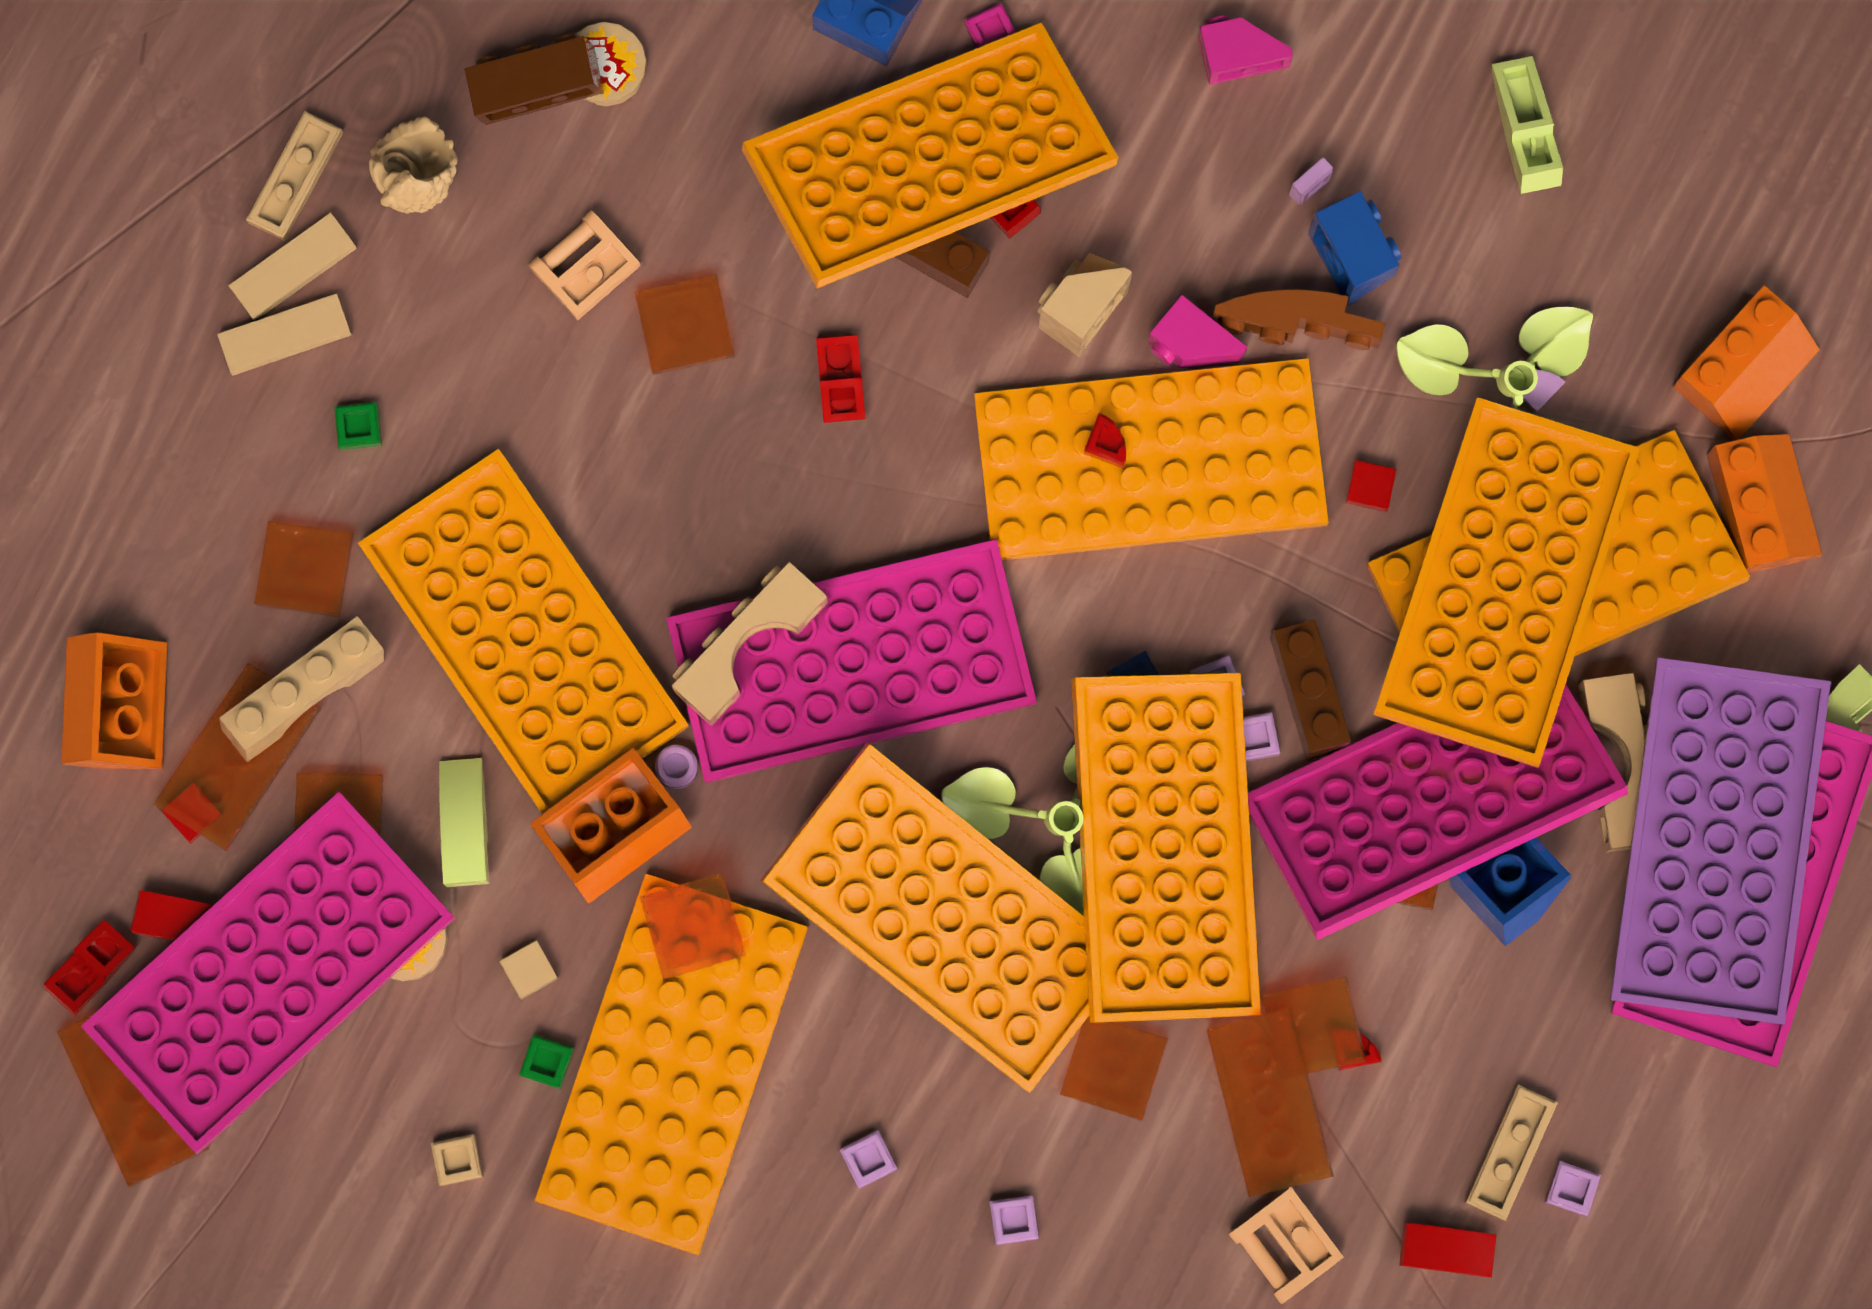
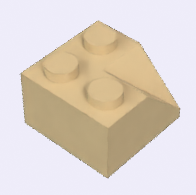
M1089 253L1083 262L1076 259L1064 274L1059 286L1052 282L1038 302L1041 306L1037 311L1040 314L1039 329L1080 357L1128 293L1132 271L1092 253Z

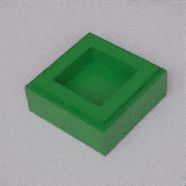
M376 402L334 407L338 448L340 451L382 446L379 411Z
M532 1035L519 1076L561 1090L574 1048Z

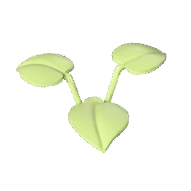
M1574 307L1549 308L1533 314L1524 322L1518 335L1521 348L1531 356L1526 361L1513 362L1502 367L1500 370L1463 367L1462 365L1466 362L1469 354L1468 345L1460 332L1446 325L1426 326L1398 339L1396 343L1397 357L1400 367L1409 381L1427 394L1440 396L1452 393L1458 386L1459 374L1496 378L1500 392L1507 397H1512L1513 402L1510 408L1518 410L1519 406L1523 403V395L1530 393L1537 385L1538 375L1535 369V362L1540 370L1553 373L1559 377L1573 373L1582 365L1588 351L1593 314L1590 311Z
M1074 744L1065 757L1063 770L1065 776L1077 784ZM976 768L965 773L942 789V802L987 839L1003 836L1007 832L1010 823L1009 814L1044 819L1045 826L1051 833L1063 836L1065 856L1057 855L1049 858L1042 867L1039 881L1084 916L1081 849L1078 848L1073 853L1071 850V843L1074 840L1073 834L1078 832L1083 824V813L1079 808L1080 799H1078L1077 788L1071 801L1055 802L1046 811L1011 806L1016 796L1014 784L1005 773L995 768Z

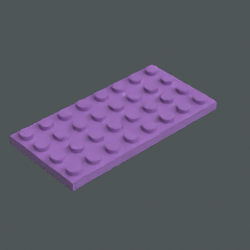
M1656 658L1610 1000L1785 1025L1831 681Z

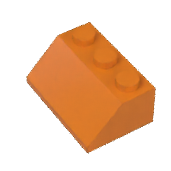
M1763 285L1679 378L1673 388L1734 441L1739 440L1820 349L1797 313Z
M1757 435L1715 445L1707 454V459L1727 532L1748 573L1821 557V548L1790 435Z
M98 632L67 637L61 764L100 769H162L167 642Z
M634 747L529 823L588 904L692 828L680 807Z

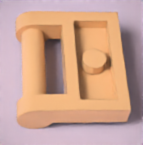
M592 210L581 218L583 223L541 259L537 256L528 264V267L536 277L548 287L577 321L640 267V262ZM593 235L600 239V242L559 278L552 272Z
M1292 1187L1228 1234L1236 1245L1241 1243L1276 1290L1273 1295L1280 1304L1286 1302L1344 1258ZM1262 1225L1267 1228L1300 1272L1292 1280L1288 1279L1254 1232Z

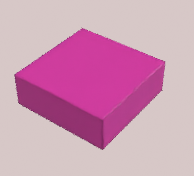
M1002 3L964 20V26L975 48L1016 33Z

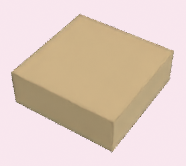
M537 940L499 961L521 1000L559 979Z
M474 1134L431 1143L439 1186L483 1177Z

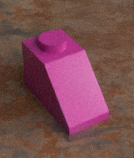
M1226 15L1217 16L1207 20L1205 25L1200 26L1198 42L1209 85L1290 68L1293 58L1291 47L1241 17L1230 20L1229 16Z
M1183 295L1180 296L1150 332L1148 343L1152 345L1151 352L1166 365H1170L1173 362L1179 368L1240 363L1245 357L1248 348Z

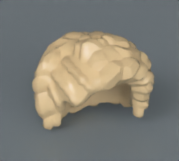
M425 116L417 117L415 121L402 122L398 126L393 127L390 133H386L383 139H379L375 147L370 150L372 158L369 161V171L377 189L383 194L380 199L382 206L391 207L398 212L406 214L410 212L424 213L428 209H432L436 204L442 203L443 199L447 197L449 185L452 184L453 177L456 174L455 165L458 158L453 150V141L445 140L444 131L439 129V124Z

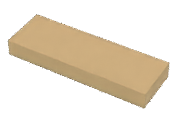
M304 111L246 221L286 241L342 137V129Z
M330 212L228 286L252 319L256 321L357 248Z
M336 293L218 333L217 335L230 374L234 376L351 336L352 334L339 296Z
M1519 1084L1516 1085L1466 1198V1204L1502 1221H1506L1558 1102Z

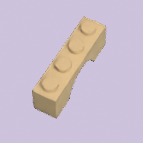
M790 562L783 569L778 565L774 567L762 580L761 585L764 589L754 600L749 596L746 597L731 614L735 620L724 631L718 627L704 641L702 647L706 650L695 662L690 658L687 659L673 674V678L676 680L672 685L673 691L710 726L740 697L739 689L734 680L733 666L738 650L743 643L752 635L766 629L780 628L799 634L828 604L827 596Z
M357 616L219 717L221 730L243 758L249 762L279 740L290 725L318 701L338 689L352 686L383 663V647Z
M1634 673L1587 679L1577 686L1581 710L1593 730L1607 736L1617 746L1625 765L1624 781L1628 788V794L1612 801L1598 811L1605 853L1630 850L1647 731V725L1642 724L1640 709L1645 708L1644 689L1641 683H1635Z

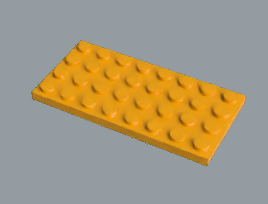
M1042 22L743 142L742 151L817 289L1117 165L1119 158Z
M1309 358L974 393L990 541L997 539L1002 560L1327 526L1329 523ZM1099 412L1113 420L1124 438L1126 445L1124 468L1084 454Z
M1477 397L1374 711L1375 716L1539 768L1640 451L1639 447Z
M1675 430L1636 446L1640 448L1575 656L1749 580L1750 575ZM1432 535L1368 562L1367 568L1399 634Z
M499 449L358 542L371 564L542 814L633 747L643 759L689 727L684 717Z
M1241 673L1075 677L1071 679L1078 799H1080L1079 808L1083 813V824L1079 831L1090 1023L1261 1015Z
M865 744L760 880L1028 1093L1033 1090L1090 1015L1084 916L870 744Z
M645 873L535 1202L698 1256L700 1255L808 931V926Z

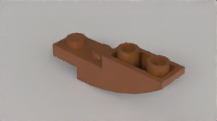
M1274 290L1236 297L1217 304L1212 319L1230 334L1242 335L1243 331L1258 334L1261 341L1272 345H1284V341L1292 343L1297 328L1305 329L1304 334L1311 338L1328 340L1329 336L1344 339L1345 345L1358 350H1369L1370 346L1378 348L1386 324L1345 313L1349 296L1312 290Z

